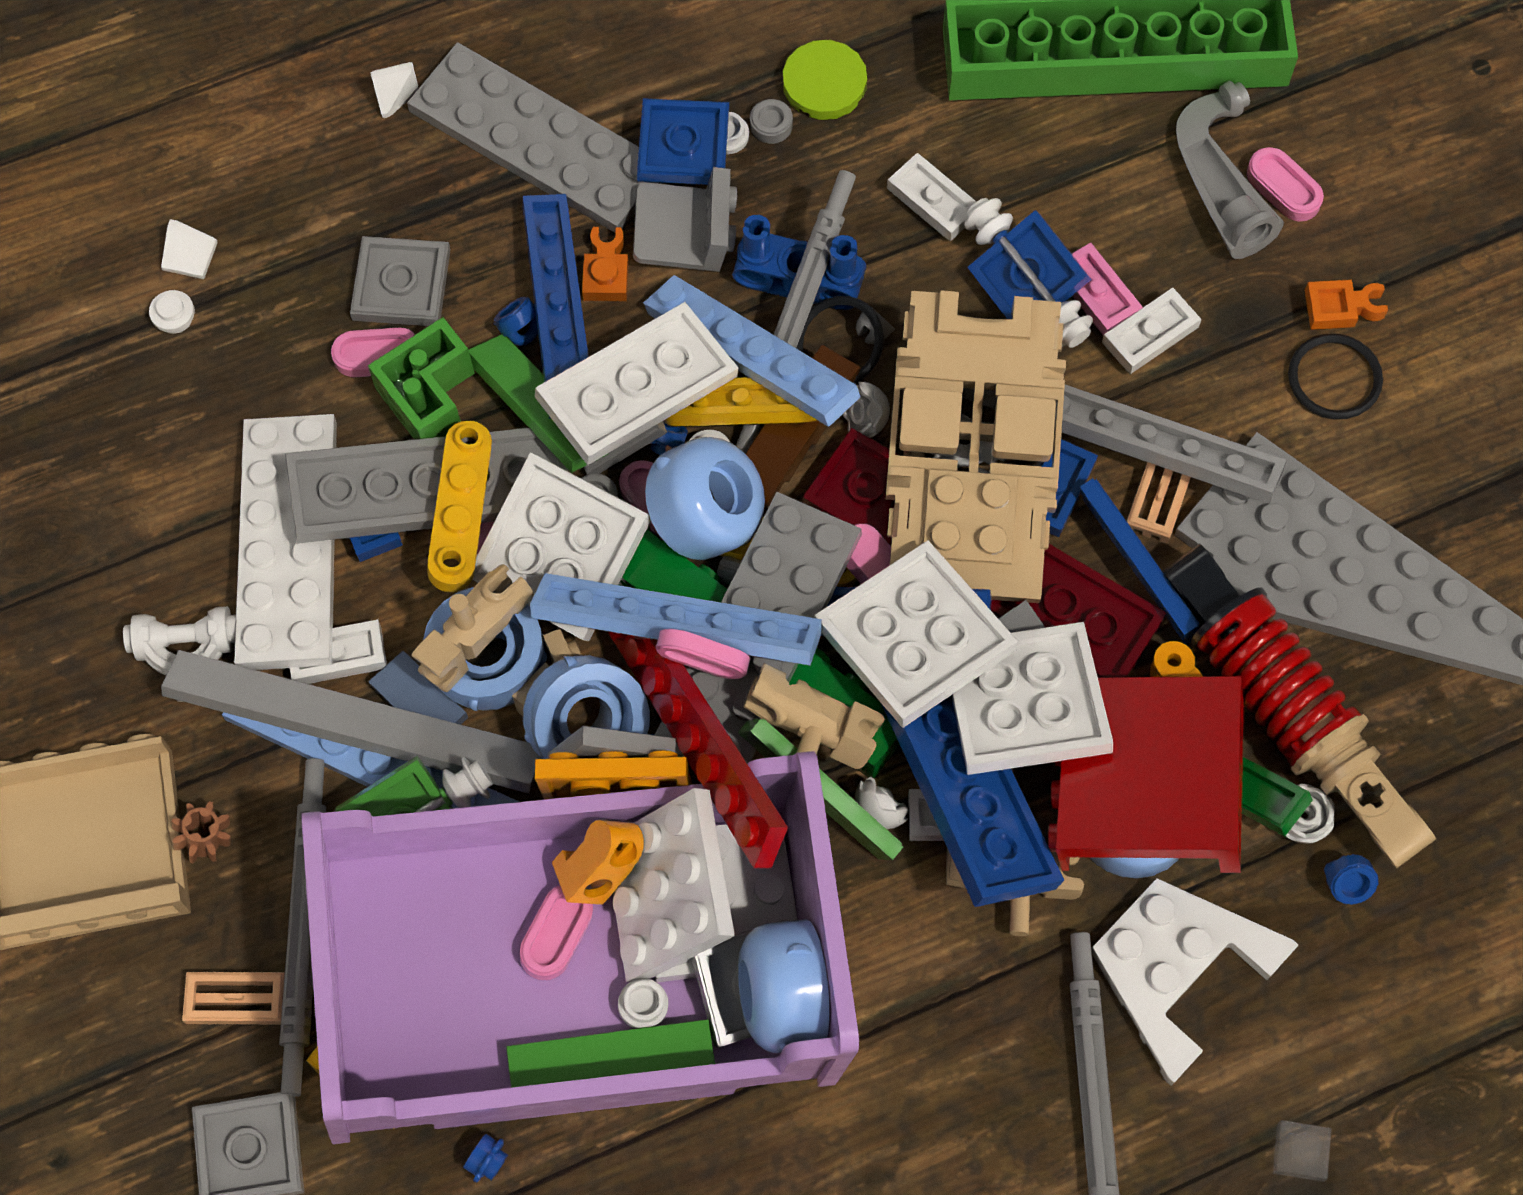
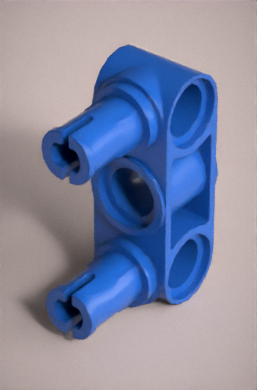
M762 215L749 216L744 222L743 238L737 247V260L732 273L733 279L750 289L788 297L796 273L791 270L799 268L808 242L770 234V222L766 217ZM840 235L833 239L832 247H830V259L813 304L835 296H851L858 299L867 265L861 257L857 256V241L853 237ZM837 305L830 308L850 310L854 307L849 305Z

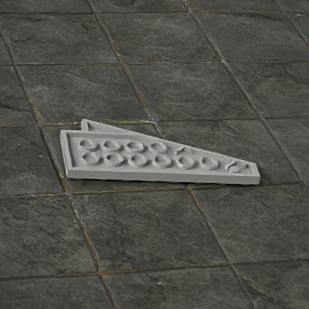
M1258 432L1247 443V447L1287 460L1270 504L1212 485L1176 529L1174 536L1193 549L1200 543L1209 552L1224 572L1226 579L1240 596L1250 590L1262 587L1267 593V598L1276 608V615L1272 619L1282 618L1287 623L1523 685V619Z

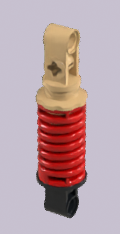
M1200 543L1162 571L1178 595L1187 605L1189 604L1204 622L1192 637L1191 644L1195 649H1199L1204 653H1211L1210 664L1214 668L1222 669V676H1241L1244 707L1247 711L1256 713L1255 721L1258 725L1267 727V736L1269 739L1277 742V749L1291 765V771L1295 775L1312 770L1316 777L1322 781L1320 788L1326 795L1337 791L1368 829L1371 838L1395 868L1401 866L1436 840L1435 835L1419 814L1409 804L1407 805L1375 765L1376 760L1381 754L1375 746L1368 747L1367 742L1360 735L1369 722L1368 718L1364 714L1361 715L1356 707L1350 706L1345 709L1341 705L1346 699L1343 691L1335 690L1326 696L1325 694L1334 685L1332 677L1323 675L1317 678L1323 670L1322 665L1318 661H1311L1305 664L1311 657V651L1307 647L1295 649L1300 642V638L1293 632L1285 634L1288 630L1286 620L1278 618L1269 622L1276 615V608L1267 598V593L1262 587L1250 590L1240 596L1226 579L1224 572L1213 557ZM1368 787L1372 792L1378 789L1384 791L1380 795L1382 805L1375 808L1374 805L1369 803L1363 807L1360 804L1363 800L1361 790Z

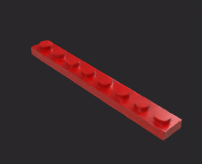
M608 631L627 665L642 686L644 693L658 712L662 722L666 725L672 737L676 738L680 751L686 757L699 782L703 785L704 789L710 790L712 802L753 868H772L788 826L684 665L661 656L656 650L657 639Z

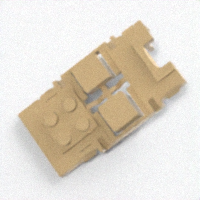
M942 290L940 293L911 291L909 312L905 311L903 340L907 341V348L899 347L897 349L885 499L895 500L894 508L889 509L887 537L892 538L890 565L929 540L971 589H990L992 600L1014 602L1027 600L1028 603H1040L1044 550L1049 547L1050 521L1046 520L1047 512L1055 513L1057 508L1056 492L1059 479L1065 380L1063 379L1066 370V360L1057 359L1058 352L1062 351L1063 323H1059L1061 302L1033 300V297L1014 296L1011 310L1012 319H981L957 315L959 292ZM963 388L975 389L972 422L960 421ZM900 390H904L899 448L903 451V456L895 455ZM984 390H995V397H998L995 406L994 424L981 423ZM959 440H971L969 472L957 471L958 460L911 456V452L954 455L957 453ZM980 441H993L992 455L994 458L1032 461V466L990 463L989 473H978ZM1052 455V466L1041 467L1042 462H1048Z

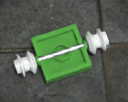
M417 755L335 807V812L365 810L369 811L371 816H384L453 809L451 806L453 802L460 808L471 807V798L477 794L486 799L490 798L487 788L493 785V782L478 760L471 764L463 757V769L454 774L447 769L443 770L442 784L444 787L439 788Z

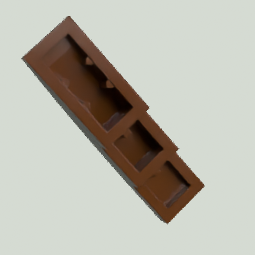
M821 345L812 357L852 383L861 370L860 366L824 345ZM820 421L765 424L747 451L746 455L754 463L764 487L765 506L763 517L776 492L780 491L785 481L790 482L812 444L816 445L827 426Z

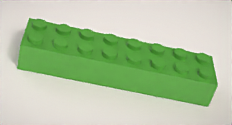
M946 0L943 38L949 100L1219 89L1228 80L1234 84L1240 82L1245 88L1289 86L1298 59L1290 0Z

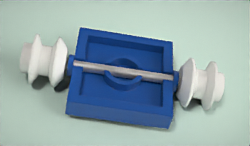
M982 198L975 202L967 211L968 217L964 227L967 230H979L976 236L977 244L994 243V245L968 266L974 277L1007 319H1012L1011 310L1014 296L1033 297V300L1061 302L1059 323H1063L1062 347L1068 345L1072 348L1082 343L1091 333L1089 327L1093 322V318L1090 315L1080 317L1077 314L1081 308V303L1078 300H1066L1092 280L1091 277L1037 210L1033 211L1008 232L1013 216L1010 213H1003L1001 215L998 213L1002 205L1000 199L993 198L988 200L987 198Z

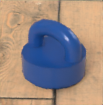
M524 296L514 300L494 318L493 324L504 337L507 336L517 346L531 343L538 335L535 305L529 297ZM530 323L529 329L525 334L520 335L517 332Z
M1361 855L1343 856L1338 860L1327 863L1324 867L1329 889L1335 899L1343 904L1353 905L1362 903L1374 894L1379 884L1378 875L1370 861Z

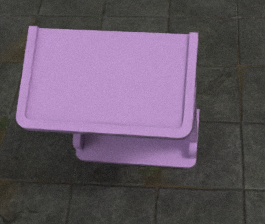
M815 751L798 752L789 756L761 758L750 761L747 764L788 826L784 838L798 920L807 919L813 924L820 940L826 966L829 990L828 1036L822 1039L790 1043L784 1046L782 1052L771 1053L756 1044L752 1037L717 1047L714 1046L711 1035L715 1064L511 1088L506 1046L635 1029L623 1021L618 1011L619 995L629 982H626L624 965L620 955V939L616 913L613 909V894L603 905L593 904L591 922L566 970L560 976L551 980H538L528 975L520 962V946L545 897L553 888L560 885L552 861L562 850L575 851L584 841L590 824L596 820L634 823L693 788L704 789L702 784L384 816H371V813L365 810L302 813L323 1120L331 1143L350 1142V1133L424 1124H433L434 1129L730 1095L734 1094L735 1090L741 1087L817 1078L818 1087L836 1085L858 1053L859 1034L819 765ZM712 802L715 824L725 825L724 819ZM588 885L585 889H591V886ZM697 978L658 982L668 996L669 1005L665 1018L657 1026L707 1020Z

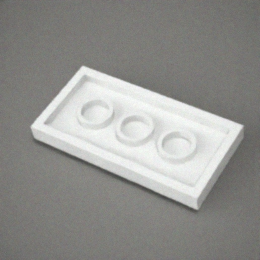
M684 302L535 388V398L585 463L589 465L737 377L739 368L687 303Z

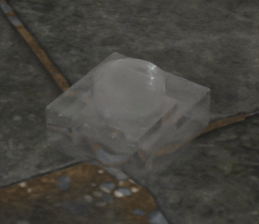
M1284 1120L1277 1123L1273 1174L1324 1182L1328 1178L1332 1128Z

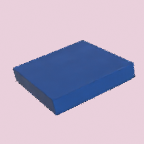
M643 98L637 180L640 182L708 185L713 167L726 168L729 102Z

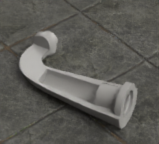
M1228 80L1220 86L1219 92L1200 97L1186 106L1178 118L1176 136L1189 173L1230 255L1234 259H1243L1262 250L1277 238L1282 230L1284 221L1259 195L1209 134V126L1214 120L1221 117H1238L1243 113L1244 108L1250 104V97L1244 85L1240 82L1234 84Z

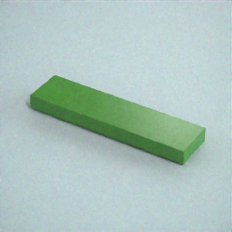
M501 334L469 349L473 369L571 473L587 465L554 421L549 419V415L535 398V388L544 383V375L507 336L504 337Z
M764 718L748 720L738 732L765 758L794 755L798 750ZM819 769L825 812L877 859L894 860L903 848L902 843Z
M708 1019L506 1046L511 1088L715 1064Z

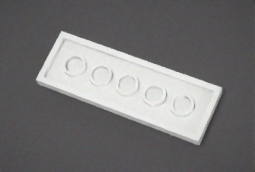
M334 414L244 419L235 665L253 670L332 665L335 539L297 544L285 453L336 448L337 422Z

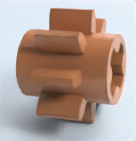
M211 801L208 802L205 808H194L192 804L188 803L186 804L187 814L183 820L173 818L171 821L172 829L182 833L172 840L174 850H181L186 847L189 852V861L192 864L198 857L207 856L211 861L215 862L216 850L219 845L224 847L231 845V836L221 831L230 825L229 815L217 817L214 813L213 802ZM201 827L204 832H209L210 835L201 838L200 834L194 833L193 830Z

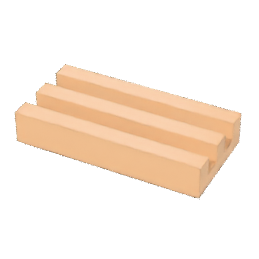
M1147 462L1127 523L1132 530L1142 531V536L1151 538V535L1160 537V542L1168 544L1191 477L1182 474L1165 525L1157 524L1156 520L1173 474L1172 470L1165 468L1147 520L1139 518L1138 516L1156 467L1155 464Z
M186 972L182 1021L185 1024L281 1025L285 973ZM197 985L273 986L272 993H196ZM195 1005H271V1011L195 1010Z

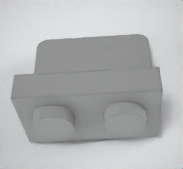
M713 167L706 189L649 182L640 183L636 190L634 260L642 264L719 272L726 251L733 252L736 239V226L729 225V213L735 212L737 202V187L730 186L731 169Z

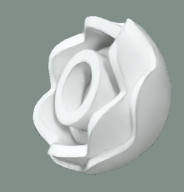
M858 382L857 388L861 397L843 413V416L848 421V431L854 428L871 438L877 435L888 422L890 414L889 402L886 395L877 386L868 382Z
M872 777L866 779L865 782L862 780L859 782L855 792V801L886 829L896 828L908 820L905 817L909 811L908 807L904 803H898L889 789L876 786L875 779Z
M1300 784L1298 786L1310 792L1313 801L1304 811L1308 814V818L1300 817L1286 837L1298 843L1310 844L1325 838L1332 831L1335 809L1331 798L1325 795L1322 790L1314 788L1309 784Z

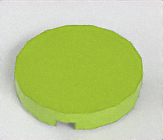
M833 40L809 42L798 47L786 61L783 69L784 95L794 109L798 112L801 109L803 112L809 113L811 118L818 120L837 119L851 113L858 106V102L862 97H864L867 89L866 65L860 55L846 44Z

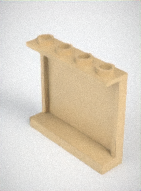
M139 734L130 737L127 743L111 746L105 743H92L82 746L79 752L64 755L57 752H44L33 756L32 761L16 764L10 761H0V950L191 913L184 848L174 850L172 842L176 836L182 834L173 830L171 823L173 818L180 819L172 750L161 736Z

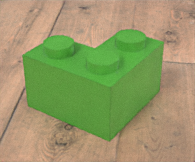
M444 317L368 365L376 391L414 440L445 437L448 430L454 424L461 422L457 406L446 392L475 373L469 349Z

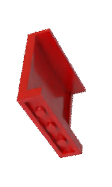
M1241 676L1098 678L1113 739V753L1055 762L1056 767H1061L1060 780L1052 781L1051 802L1052 808L1058 809L1057 823L1049 824L1048 843L1051 853H1057L1061 870L1069 871L1070 857L1219 859L1220 873H1241L1244 697Z

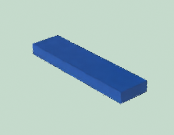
M1092 478L1081 485L1082 499L1157 606L1167 613V620L1184 644L1188 645L1191 643L1192 637L1199 630V623L1097 479L1094 480Z

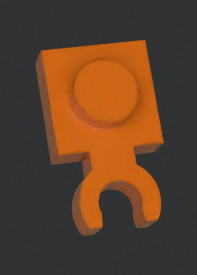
M593 227L590 238L595 254H584L583 301H627L628 254H620L624 248L623 230L621 227H616L615 238L611 242H603L600 240L599 227Z
M1352 280L1308 282L1304 291L1310 329L1355 327L1358 315L1369 321L1384 319L1388 312V305L1376 306L1369 301V299L1382 297L1385 290L1384 285L1371 283L1366 285L1361 291H1354Z

